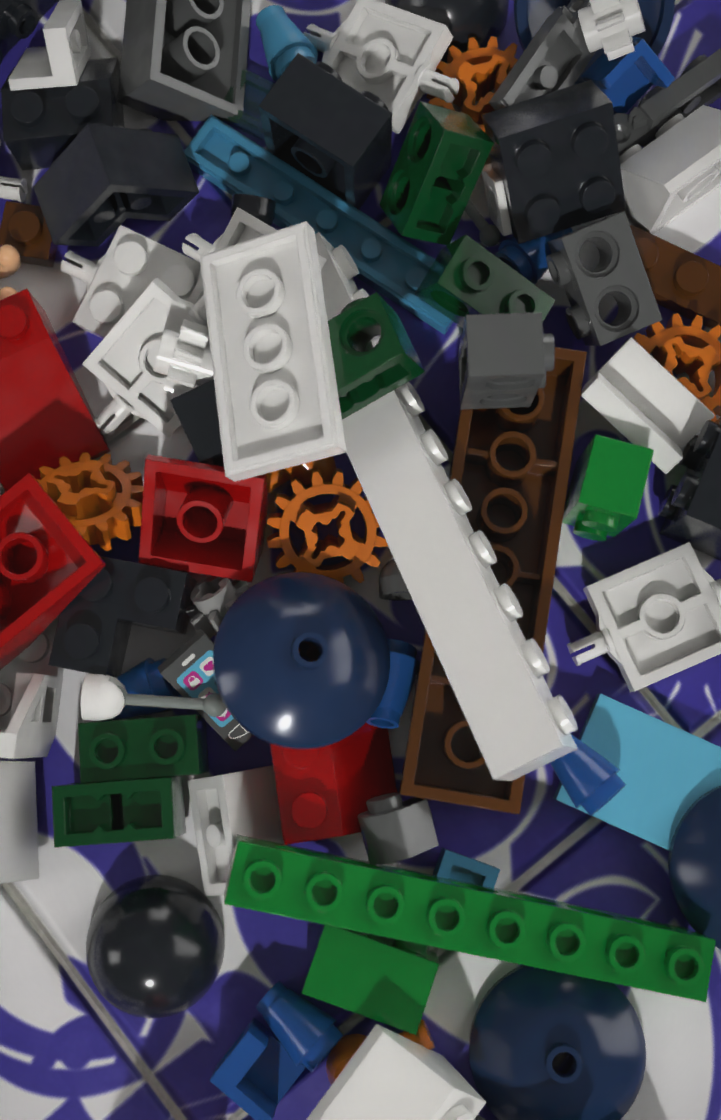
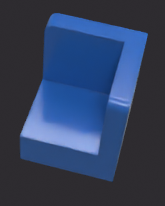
M633 37L635 51L609 61L607 54L604 52L581 76L584 81L592 80L612 101L614 115L616 113H626L652 85L668 88L675 80V77L643 38Z
M253 1018L218 1062L209 1081L253 1119L272 1120L277 1104L304 1071L305 1066L300 1063L296 1067L277 1037L257 1019Z

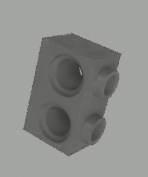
M625 211L607 216L547 242L551 254L546 257L550 275L558 287H564L571 306L566 308V318L569 327L576 339H583L586 346H602L663 320ZM586 240L592 242L598 248L600 256L599 263L592 272L585 269L579 259L580 248ZM607 293L612 295L618 304L617 316L610 324H606L599 315V303Z
M542 312L466 315L458 351L460 409L520 408L531 406L538 388H545L546 371H553L555 361L554 337L552 333L543 334Z

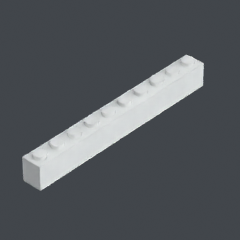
M318 232L315 234L318 254L327 259L321 270V278L329 321L341 314L343 308L350 302L360 298H367L369 295L363 288L358 291L354 283L353 277L359 274V271L346 248L342 244L334 248ZM380 335L370 340L366 351L372 349L378 343ZM407 382L342 420L346 453L493 780L513 781L577 750L578 748L570 734L577 730V724L563 697L558 695L553 698L543 677L544 674L550 672L547 660L533 638L525 640L516 619L523 616L521 606L506 583L499 585L490 567L497 562L495 552L481 530L474 533L466 516V513L472 510L470 500L456 479L449 481L441 464L448 460L447 453L432 429L425 431L418 414L425 411L424 405L410 382Z

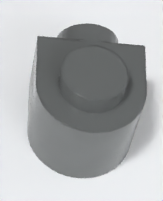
M400 792L383 794L368 799L366 801L368 810L357 816L368 861L371 865L402 861L439 846L427 799L414 797L402 801Z

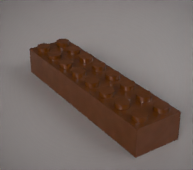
M555 347L553 371H546L545 388H538L530 407L459 409L449 472V481L456 479L470 500L472 510L466 513V516L474 533L481 530L495 552L497 562L490 567L499 585L506 583L521 606L523 616L516 619L525 640L533 638L542 652L544 651L587 356L585 351ZM425 628L400 780V794L520 815L525 775L513 781L493 780Z

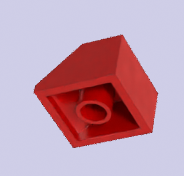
M148 454L145 458L138 563L252 582L264 544L269 503L266 474L234 482L225 477L224 467Z
M365 723L343 740L316 749H289L270 744L284 845L359 833L361 829L357 816L368 810L366 801L376 796L397 792L389 734L386 728H379Z

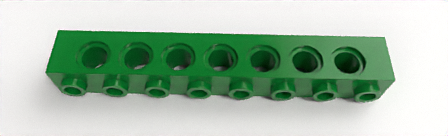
M238 834L224 891L225 905L706 1002L716 940L685 927L498 888H490L387 865H371L368 861Z

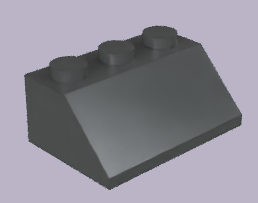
M127 0L118 103L163 121H207L210 115L215 116L221 121H238L242 119L252 0Z

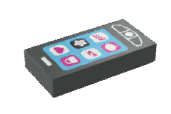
M200 629L157 668L160 674L182 697L206 698L212 693L219 694L213 674L214 642ZM227 708L222 715L217 717L209 716L204 710H196L234 751H237L253 736L235 720Z

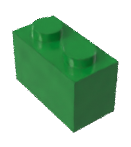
M596 434L576 461L562 523L574 526L573 533L575 535L595 541H606L607 535L615 537L638 516L654 449Z
M324 925L302 994L416 1035L439 967L437 953L429 951V946Z

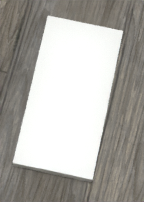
M307 221L200 256L225 477L236 482L346 453L315 230Z

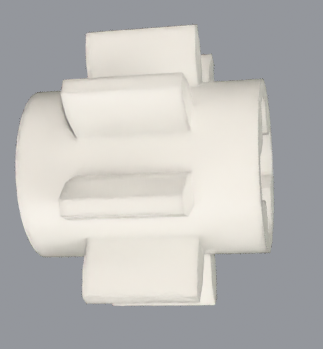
M589 0V6L578 10L581 29L589 52L592 53L603 48L609 61L634 52L632 36L646 31L638 0Z
M184 319L180 333L164 329L153 367L154 372L167 375L164 390L181 395L192 390L195 384L200 386L213 379L210 343L207 342L209 337L207 326Z

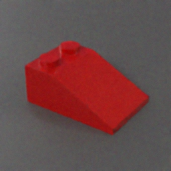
M27 288L0 300V482L5 491H7L28 473L32 474L35 479L42 480L39 468L47 466L55 470L60 467L59 458L65 456L71 463L79 462L82 453L88 452L91 460H94L111 452L101 429L94 422V414L45 310Z
M30 473L0 496V670L28 648L106 565Z

